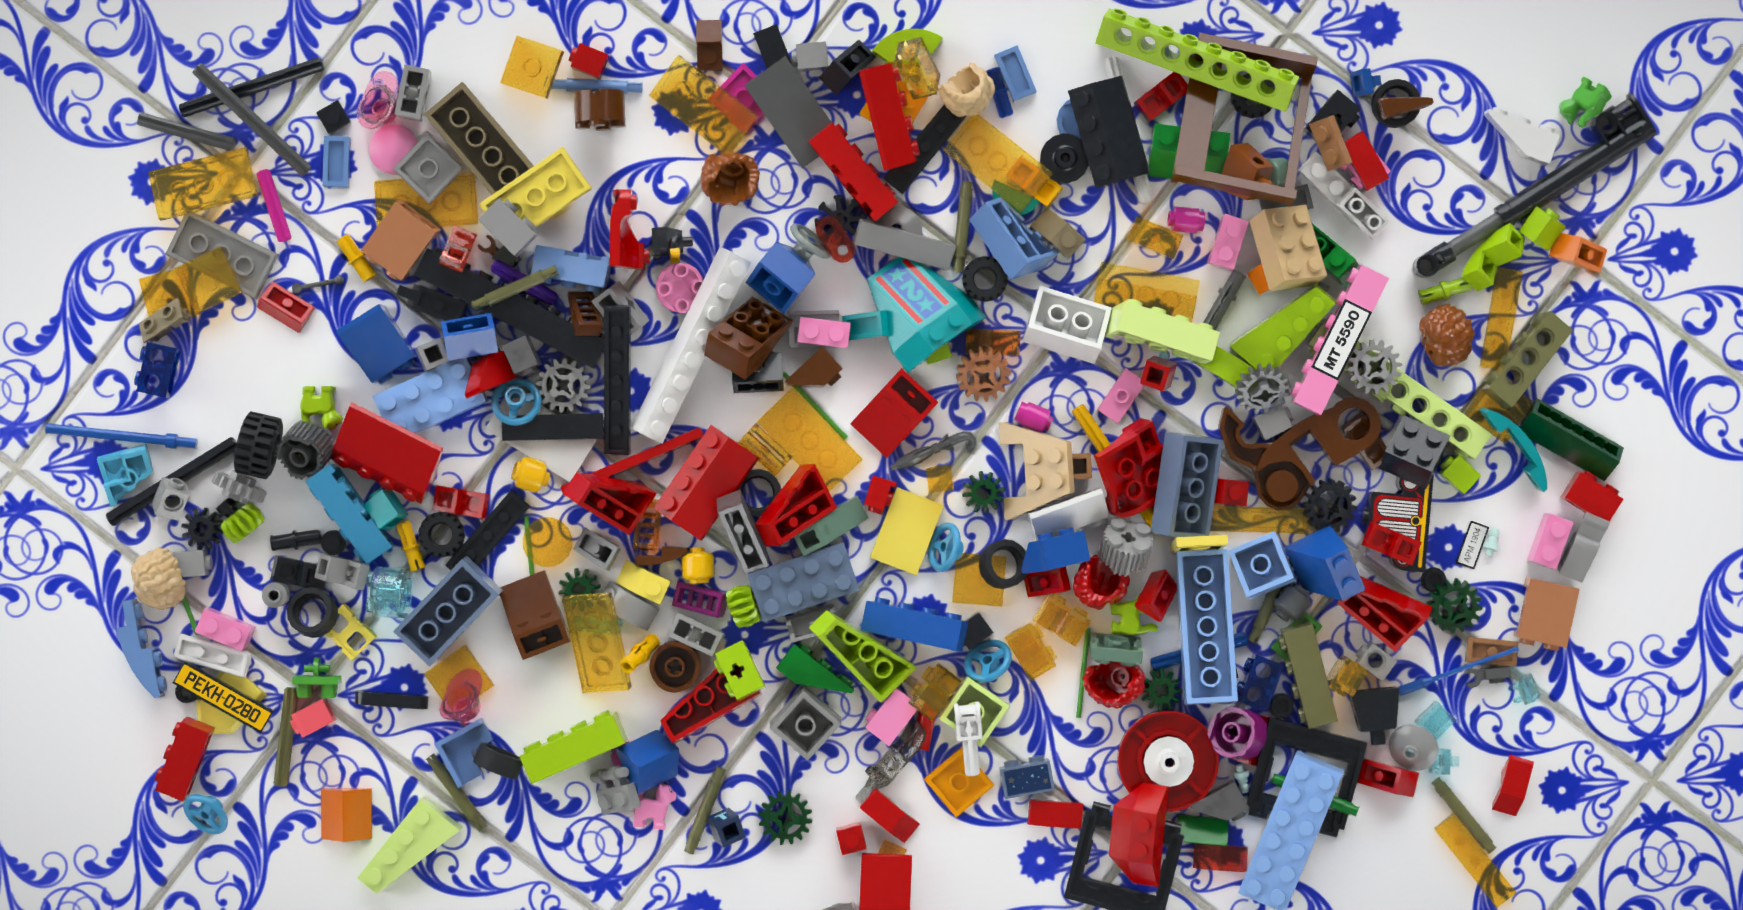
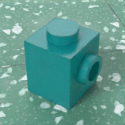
M379 489L369 496L370 500L363 505L377 527L382 530H391L409 515L395 493L389 490Z

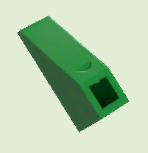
M1312 223L1326 273L1342 287L1346 288L1349 284L1346 280L1353 267L1357 269L1359 266L1357 260Z
M794 643L776 666L778 671L795 684L846 693L854 692V688L851 686L853 681L842 673L840 676L831 671L833 666L823 658L818 661L812 657L813 651L803 643L799 646Z

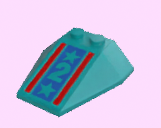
M897 257L867 278L877 311L887 310L889 335L886 337L892 354L907 373L921 365L932 353L963 331H969L986 319L985 314L972 297L923 263Z

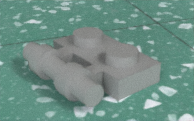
M613 766L609 770L606 768L598 769L590 775V780L593 783L601 785V789L596 790L602 815L641 807L635 783L627 782L626 777L629 775L627 767Z

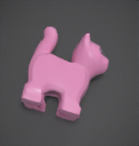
M661 783L656 789V799L644 797L645 792L638 794L641 807L634 809L633 827L644 828L647 825L646 819L652 818L654 829L665 830V817L668 805L676 800V792L669 785Z

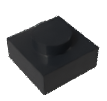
M339 100L316 112L329 135L352 123Z

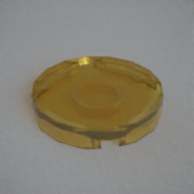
M542 517L533 521L526 528L523 535V549L526 556L534 564L542 567H554L562 563L569 556L572 549V535L569 528L561 520L553 517Z

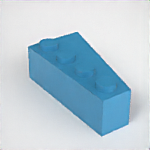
M329 464L305 481L314 497L324 506V511L328 517L340 527L339 532L347 542L350 541L355 547L353 552L361 562L365 561L367 564H370L395 546L385 530L377 527L363 506L365 504L364 500L340 466Z

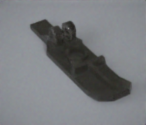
M918 721L909 722L901 736L895 743L890 745L889 750L877 764L866 768L865 773L869 778L865 786L855 796L861 805L875 788L878 790L888 786L918 752L926 739V730ZM892 760V765L888 767L889 761Z

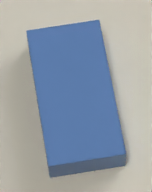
M1018 45L994 54L1013 102L1037 92Z
M324 136L323 187L349 188L351 137Z

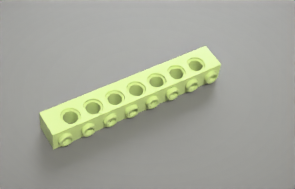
M1327 319L1321 321L1306 343L1310 347L1309 352L1312 355L1316 352L1313 350V346L1319 336L1323 337L1327 330L1324 327ZM1358 341L1355 346V349H1358L1360 351L1361 348L1359 343L1361 342ZM1372 350L1366 352L1371 357H1376L1377 355ZM1379 361L1375 363H1369V365L1371 366L1370 373H1372V371H1374L1375 369L1379 370L1377 368ZM1386 361V369L1390 372V363ZM1347 362L1344 371L1352 376V372L1346 371V368L1351 367L1350 362ZM1362 365L1358 369L1359 375L1362 373ZM1398 368L1396 371L1402 375L1400 377L1394 376L1393 379L1403 388V394L1400 398H1395L1392 395L1391 389L1393 385L1388 384V392H1384L1380 388L1379 394L1374 395L1373 389H1371V395L1382 403L1387 400L1393 405L1391 409L1403 417V415L1407 414L1418 422L1450 435L1448 444L1455 448L1453 452L1456 455H1460L1464 460L1468 457L1475 459L1492 435L1489 431ZM1416 398L1421 399L1424 403V408L1419 413L1415 412L1412 408V403ZM1436 413H1441L1444 416V424L1441 427H1437L1433 423V417ZM1458 427L1465 431V437L1460 442L1454 438V431Z

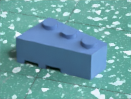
M536 245L531 274L553 265L556 266L559 275L547 279L545 283L551 284V279L561 281V286L576 289V284L585 285L586 291L600 293L601 289L607 290L611 272L609 257H599L587 253Z

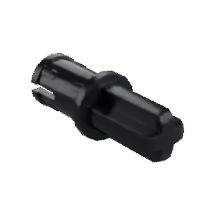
M293 530L292 533L270 535L272 551L288 548L299 550V547L321 544L322 535L320 530L303 532Z

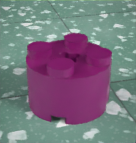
M1228 707L1213 716L1208 727V737L1214 746V750L1221 756L1242 760L1258 756L1265 745L1267 724L1265 720L1252 710Z

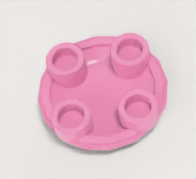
M396 124L386 125L377 130L370 140L368 148L370 159L375 167L382 172L392 175L397 174L393 168L418 141L414 133L406 127Z
M681 262L670 264L661 271L657 278L655 288L657 298L668 310L686 313L703 282V278L699 271L690 264Z

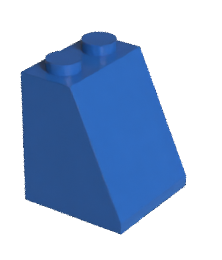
M378 304L336 330V333L371 383L379 382L382 385L393 378L391 373L399 368L401 371H404L415 364L413 360L417 358L416 353L385 305Z
M1330 525L1285 546L1301 587L1306 591L1344 601L1366 590L1348 547Z

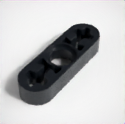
M364 690L355 691V704L428 709L429 696Z

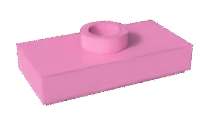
M1125 368L1097 410L1118 424L1144 387V385L1140 384L1141 378Z

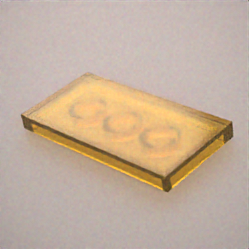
M677 55L649 94L652 99L723 154L733 152L759 117L681 55Z
M979 114L970 116L943 149L944 153L1020 213L1024 211L1053 175V172Z
M247 147L148 172L157 216L160 221L258 196Z
M474 174L458 175L431 204H428L403 179L374 181L377 227L392 205L399 200L404 201L437 227L479 225L476 176Z
M1100 262L1093 302L1112 308L1124 301H1128V299H1134L1142 302L1143 307L1149 309L1158 307L1166 310L1167 315L1188 317L1190 319L1189 322L1192 323L1200 280Z
M794 387L757 421L799 466L815 464L829 491L863 460Z
M612 592L565 596L562 601L582 693L629 690L632 687L630 676L620 667V661L625 658V652Z

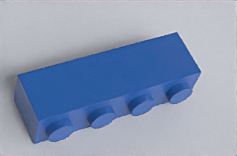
M875 597L874 601H866L861 631L952 651H963L969 621L961 620L962 615L947 612L946 616L937 615L938 610L923 607L922 611L913 610V604L899 602L898 606L890 605L889 599Z

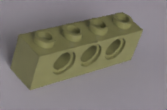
M1552 311L1538 313L1531 320L1530 324L1532 327L1528 332H1523L1516 339V347L1513 351H1508L1500 359L1501 366L1497 371L1493 370L1485 378L1484 382L1486 384L1481 390L1503 409L1512 408L1573 332V329ZM1538 333H1541L1545 338L1543 345H1540L1537 341ZM1523 352L1529 356V363L1527 365L1522 361ZM1508 371L1514 375V382L1512 384L1506 379Z

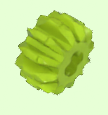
M251 502L245 504L226 519L220 528L227 539H230L232 543H238L264 523L265 517L262 515L261 510Z
M739 585L727 591L726 600L737 627H749L760 622V611L749 585Z

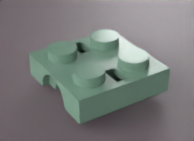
M1090 632L1091 659L1095 660V662L1109 664L1110 661L1120 662L1124 666L1142 664L1143 648H1141V637Z

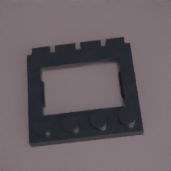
M1269 717L1266 729V742L1259 752L1246 800L1247 805L1250 806L1248 815L1266 820L1268 811H1272L1278 796L1263 792L1265 783L1269 780L1276 744L1347 762L1345 775H1343L1337 797L1352 803L1368 743L1315 728L1308 729L1304 725ZM1328 809L1319 833L1336 838L1339 829H1345L1348 815L1337 810Z
M1094 801L1092 809H1086L1064 898L1107 910H1166L1185 836L1180 834L1182 824L1165 820L1163 845L1168 846L1160 869L1159 887L1156 891V896L1083 876L1093 844L1092 838L1095 827L1111 831L1112 816L1109 815L1111 805Z

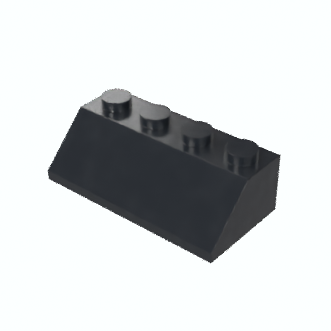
M1123 76L1068 90L1095 188L1110 186L1150 173Z

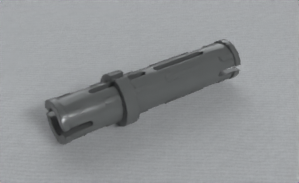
M1235 269L1232 270L1223 288H1219V295L1203 323L1210 325L1213 320L1211 325L1213 330L1216 331L1232 301H1236V294L1246 279V275Z

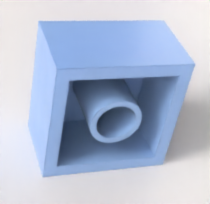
M1275 531L1228 550L1246 597L1250 600L1297 581L1279 535Z

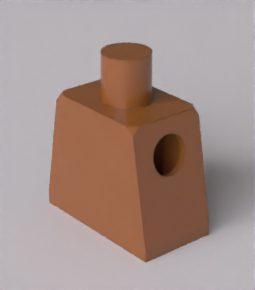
M1249 143L1233 144L1230 146L1221 174L1276 185L1270 181L1273 165ZM1227 192V193H1229V194H1232V195L1237 196V197H1239V198H1242V199H1244V200L1259 199V198H1254V197H1249V196H1244V195H1240V194H1235V193Z

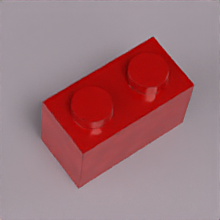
M1585 470L1584 473L1575 472L1560 498L1584 513H1591L1610 522L1624 500L1618 496L1620 491L1609 484H1606L1605 487L1596 482L1598 477Z

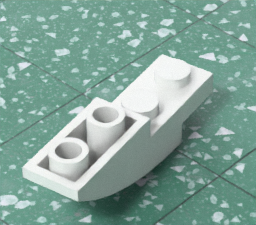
M1314 152L1298 169L1323 198L1372 240L1390 222L1356 187L1351 186L1335 169L1327 171L1323 158L1318 152Z

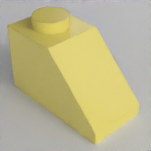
M628 560L625 561L616 581L622 587L659 605L662 604L672 580L639 565H635V563Z

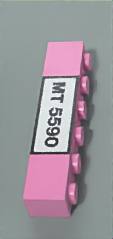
M1359 265L1357 269L1352 268L1346 280L1349 282L1346 291L1342 290L1337 297L1335 304L1339 306L1335 314H1329L1324 324L1327 330L1323 337L1319 336L1313 346V350L1316 352L1312 360H1306L1301 370L1304 376L1301 382L1296 381L1290 392V395L1293 396L1292 403L1316 415H1322L1389 280L1388 277L1364 265Z

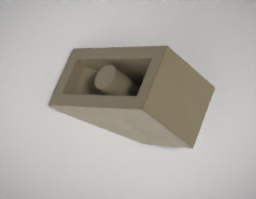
M1046 208L1030 225L1032 229L1038 231L1042 235L1041 237L1067 260L1086 240L1070 224L1049 208Z

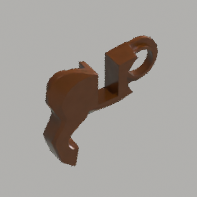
M1351 397L1338 401L1332 408L1324 410L1322 415L1314 414L1299 421L1276 440L1269 443H1245L1240 436V430L1245 424L1227 406L1221 410L1218 429L1229 458L1247 466L1254 472L1258 497L1266 506L1279 511L1291 509L1301 502L1305 496L1304 494L1307 493L1310 486L1312 487L1316 481L1291 446L1310 433L1333 466H1337L1359 454V451L1370 447L1378 439L1381 431V420L1376 408L1369 401L1359 397ZM1349 408L1362 410L1369 420L1367 433L1358 440L1345 438L1338 428L1340 415Z

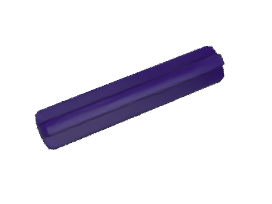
M496 259L490 267L493 274L509 283L527 276L499 259ZM543 284L525 290V292L547 305H553L558 298L555 291Z

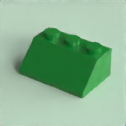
M1156 123L1152 126L1148 158L1150 173L1147 176L1172 179L1180 126ZM1211 131L1205 171L1222 173L1228 155L1231 133Z

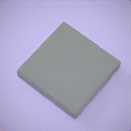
M426 133L393 168L428 204H431L465 169L429 133Z

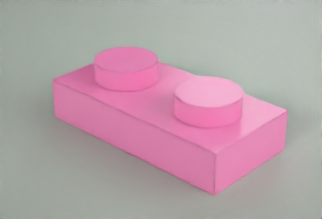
M800 317L797 342L848 348L851 323Z

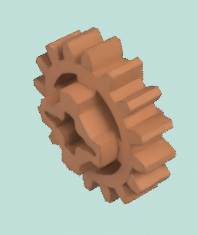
M979 347L978 353L969 350V358L961 357L963 365H957V371L960 373L956 374V380L961 381L958 384L960 390L966 389V397L974 394L975 401H978L981 396L984 397L985 402H988L990 395L997 399L998 391L1005 393L1006 390L1003 384H1010V379L1007 376L1011 374V370L1006 367L1008 365L1007 359L1001 360L1002 354L1000 351L994 355L991 347L988 348L987 352H983L982 347ZM997 366L1000 369L999 379L994 374ZM968 370H969L970 373L973 375V376L970 378V382H968V380H967V371H968ZM981 372L982 374H985L987 372L988 376L981 375L979 377V373Z

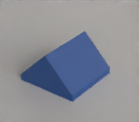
M654 730L615 749L622 766L627 767L629 770L627 778L630 783H635L637 794L643 793L677 776L679 748L659 730Z

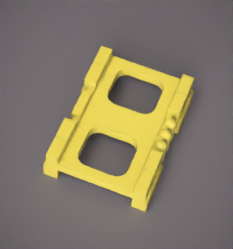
M344 603L338 608V614H342L348 620V625L340 633H337L332 628L326 636L328 638L332 637L333 641L343 648L341 651L353 661L377 635L368 625L364 627V623H361L360 619L357 620V616L354 617L356 613ZM355 632H359L366 639V643L357 651L347 643V640Z

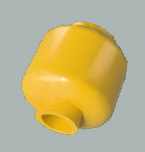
M524 457L520 461L517 460L511 474V480H514L517 488L533 493L538 492L542 486L546 487L550 479V472H547L546 463L530 457Z
M704 547L689 548L690 553L681 557L682 577L685 580H689V584L709 583V579L715 576L713 554L705 552Z

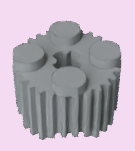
M1119 517L1112 519L1110 525H1107L1104 529L1098 558L1102 562H1106V566H1110L1113 574L1117 573L1119 576L1124 575L1126 577L1133 573V571L1138 572V570L1146 569L1153 546V538L1150 534L1151 528L1145 523L1128 522Z

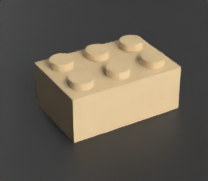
M1307 205L1264 209L1249 220L1269 291L1312 287L1327 276Z

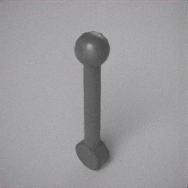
M337 275L334 279L304 285L295 283L292 286V291L294 293H301L304 289L330 284L341 285L344 282V278L341 275Z

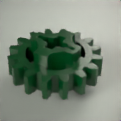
M1455 578L1451 584L1445 579V586L1441 587L1439 584H1436L1435 586L1438 591L1436 593H1429L1433 600L1426 601L1427 605L1433 607L1429 616L1433 617L1431 621L1435 626L1439 625L1442 631H1445L1448 627V630L1453 634L1456 628L1464 632L1466 624L1469 627H1473L1472 619L1479 620L1480 617L1476 614V611L1483 609L1478 604L1482 598L1479 594H1476L1478 590L1474 586L1470 587L1468 581L1464 580L1461 584L1460 580ZM1467 595H1468L1469 600H1470V605H1469V607H1468L1467 604H1466V602H1467V600H1468ZM1439 604L1442 605L1443 608L1441 611L1442 615H1440L1439 613Z
M778 790L776 798L771 794L768 795L769 804L762 802L761 805L765 808V811H759L758 815L764 817V820L759 822V826H766L763 834H772L771 842L779 838L780 845H783L785 839H788L792 845L794 837H797L800 841L803 839L802 831L809 833L810 829L805 825L813 821V819L807 817V815L812 813V809H805L808 800L806 799L801 802L799 800L800 793L793 797L791 796V790H788L786 795H783ZM783 801V806L778 810H770L773 805ZM792 802L800 808L802 815L793 810ZM786 806H788L789 816L793 817V819H788L785 828H783L782 818H779L778 815H783ZM769 820L774 821L778 825L779 832L772 828ZM800 825L796 831L788 834L790 827Z

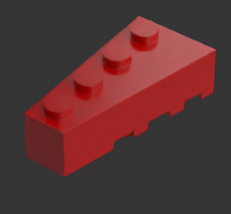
M830 122L807 142L853 199L859 203V206L870 220L876 221L898 203L894 197L896 193L887 182L883 184L877 177L880 173L870 162L867 165L862 159L864 153L855 143L851 145L845 137L848 134L839 123L835 126Z
M734 666L735 671L732 675H736L739 678L743 677L741 672L745 670L744 667ZM715 668L694 690L668 712L660 722L670 741L676 744L763 695L761 690L741 700H737L735 696L731 698L724 685L728 682L725 674L720 675L717 668Z

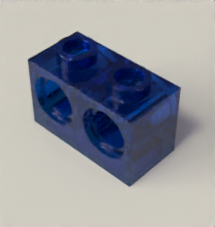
M147 342L140 352L142 366L141 371L136 372L134 385L137 386L136 391L171 398L181 349ZM158 350H161L165 355L164 361L161 364H157L154 361V354ZM152 375H156L159 378V385L155 389L150 388L148 380Z
M1254 653L1251 658L1247 657L1243 667V671L1246 672L1243 682L1239 681L1237 684L1238 702L1268 712L1284 664ZM1261 663H1266L1268 673L1263 677L1257 676L1256 667ZM1252 687H1258L1260 695L1256 700H1249L1247 697V692Z

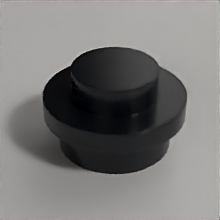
M231 498L224 500L215 508L219 513V518L222 516L229 518L239 509L236 506L239 501Z
M338 530L327 531L321 538V547L329 555H338L346 548L347 541Z
M1436 567L1426 569L1425 573L1421 575L1422 587L1429 592H1437L1436 584H1439L1441 587L1445 586V573Z
M1284 693L1274 694L1268 701L1269 712L1276 718L1289 716L1293 711L1292 699Z

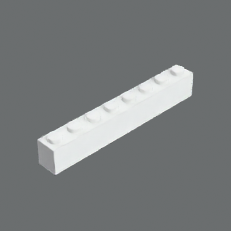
M719 247L631 426L633 430L661 444L663 443L705 358L708 333L724 320L752 263L751 261L732 251Z

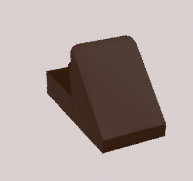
M697 20V71H723L722 20Z

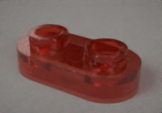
M831 216L821 218L816 224V234L831 257L839 263H847L852 260L855 255V245L839 221ZM826 225L833 227L831 234H826L823 231ZM840 246L847 247V254L840 255L838 248Z

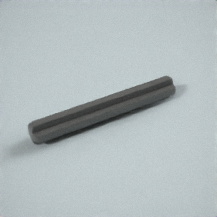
M141 112L137 119L139 126L224 150L233 151L236 145V139L233 137Z

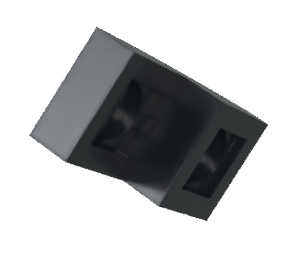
M275 555L270 577L271 581L297 585L303 588L314 587L323 591L326 582L314 577L317 563Z

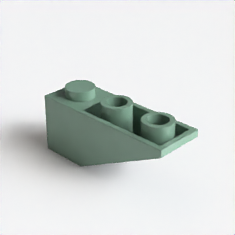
M857 495L837 505L835 510L794 536V539L802 555L805 556L829 544L869 517Z

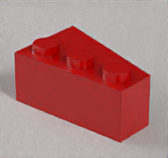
M800 465L754 524L765 547L781 546L837 508L816 465Z
M580 472L575 473L563 492L564 495L576 504L629 536L657 494L642 482Z
M1360 576L1366 590L1344 601L1338 600L1337 604L1396 652L1428 620L1433 607Z

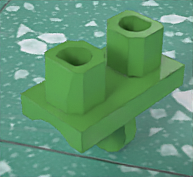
M320 657L314 658L313 665H304V672H313V675H296L292 677V684H296L298 698H312L313 685H321V698H335L338 684L342 683V675H321V672H330V665H321Z

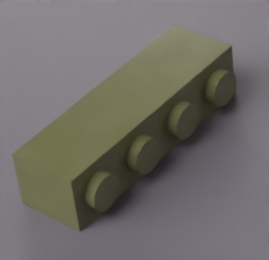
M1307 621L1281 628V636L1278 637L1281 651H1286L1288 660L1284 661L1287 674L1293 677L1294 684L1290 685L1294 699L1299 700L1301 707L1297 709L1300 723H1305L1307 728L1311 729L1337 722L1338 718L1313 624Z

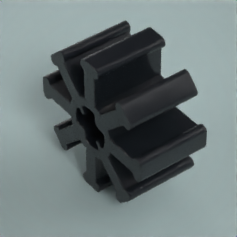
M834 195L836 211L833 212L823 201L818 206L819 211H824L829 216V219L818 220L815 218V228L830 225L831 228L825 235H821V239L828 243L829 238L836 231L839 234L838 247H845L846 242H844L843 232L847 231L854 237L856 230L850 226V223H859L860 218L865 219V215L861 214V216L850 217L849 214L855 207L859 206V203L851 199V204L844 211L841 210L842 195ZM839 214L843 215V219L847 218V222L843 223L842 228H837V224L834 225L832 222L837 219Z

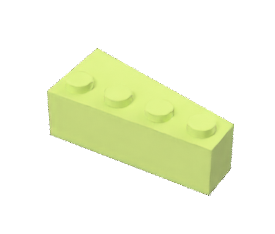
M1128 299V301L1112 307L1104 337L1113 339L1114 335L1123 336L1126 343L1133 345L1135 343L1144 344L1145 342L1148 343V347L1151 350L1167 352L1170 349L1173 356L1202 364L1213 360L1220 332L1213 330L1212 325L1206 323H1198L1197 325L1189 322L1190 319L1182 315H1175L1173 317L1167 315L1164 309L1158 307L1149 309L1143 307L1142 302L1134 299Z
M423 796L357 879L377 894L463 827Z

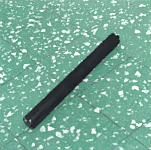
M317 57L228 88L241 99L324 70V64L322 59ZM210 93L179 104V110L183 117H188L223 105L224 103L215 94Z
M233 437L226 439L165 478H178L184 483L234 453L237 441ZM161 480L106 514L107 521L112 526H116L153 502Z

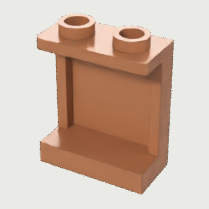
M399 200L392 205L361 251L366 254L365 258L374 265L379 264L385 268V273L389 277L402 281L408 278L410 270L430 242L438 236L441 229L404 201Z
M1526 577L1524 587H1526L1518 628L1517 631H1514L1513 636L1520 638L1519 643L1534 646L1535 641L1544 643L1543 648L1559 651V646L1567 648L1580 589Z

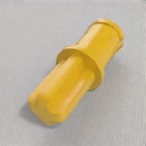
M349 234L342 236L337 241V244L349 260L348 264H352L363 283L377 275L364 257L366 254L360 251Z
M403 521L398 523L396 528L403 546L401 551L405 552L410 572L417 570L415 559L418 568H425L426 565L419 549L421 544L416 540L411 522Z

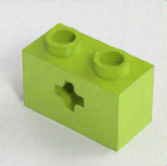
M743 640L715 653L717 660L713 662L719 674H725L728 682L724 685L731 698L735 696L737 700H741L766 688ZM736 665L745 669L741 672L743 676L741 678L732 675Z

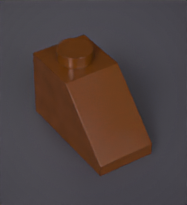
M822 346L784 383L792 387L823 388L826 384H829L831 387L842 377L839 372L843 368Z

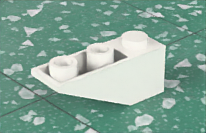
M1497 107L1484 112L1483 115L1521 157L1544 166L1550 164L1560 138L1559 134L1554 133V128L1546 125H1540V127L1531 125L1530 119L1522 116H1517L1516 119L1507 116V111Z

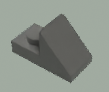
M585 527L573 550L609 571L621 548L619 545L606 540Z

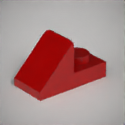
M1218 478L1214 503L1247 507L1249 481Z
M1066 566L1048 571L1028 573L1024 579L1028 598L1071 590Z

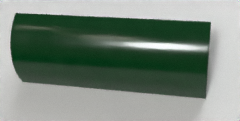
M1538 398L1532 403L1519 426L1530 440L1581 469L1589 471L1604 482L1620 463L1624 450L1623 446Z

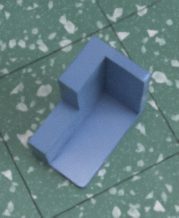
M482 717L434 743L458 788L483 774L481 767L473 762L475 756L472 751L479 748L480 743L492 741L493 737Z

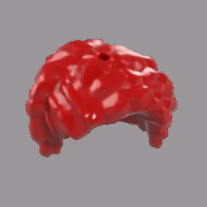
M1098 555L1090 557L1089 561L1080 564L1078 572L1074 576L1073 590L1081 603L1087 605V607L1101 610L1106 604L1117 603L1126 596L1130 577L1129 575L1124 577V575L1119 576L1117 573L1113 574L1110 566H1106V562H1102Z
M1110 661L1109 664L1091 665L1087 668L1085 676L1082 678L1084 681L1083 687L1088 692V695L1097 704H1102L1107 708L1113 707L1118 709L1123 705H1128L1137 699L1145 689V675L1139 665L1124 666L1120 662Z

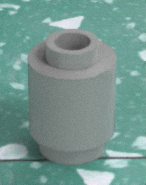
M281 582L270 583L262 591L263 602L271 608L286 605L291 597L290 588ZM273 590L278 592L277 600H274L272 597Z

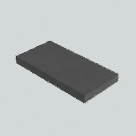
M784 56L744 86L801 168H804L819 157L807 141L827 126L831 120L787 57Z

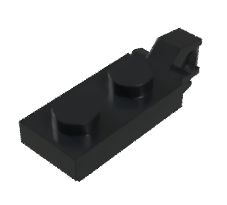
M414 284L412 289L399 285L396 295L408 299L406 305L412 309L443 321L463 318L468 303L423 285Z

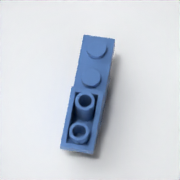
M137 599L122 601L126 626L116 629L124 656L143 687L154 698L165 696L164 691H167V682L165 676H161L160 666L163 665L162 655L160 651H157L156 646L146 648L145 643H148V634L146 628H142L141 618L144 617L142 604L138 603Z

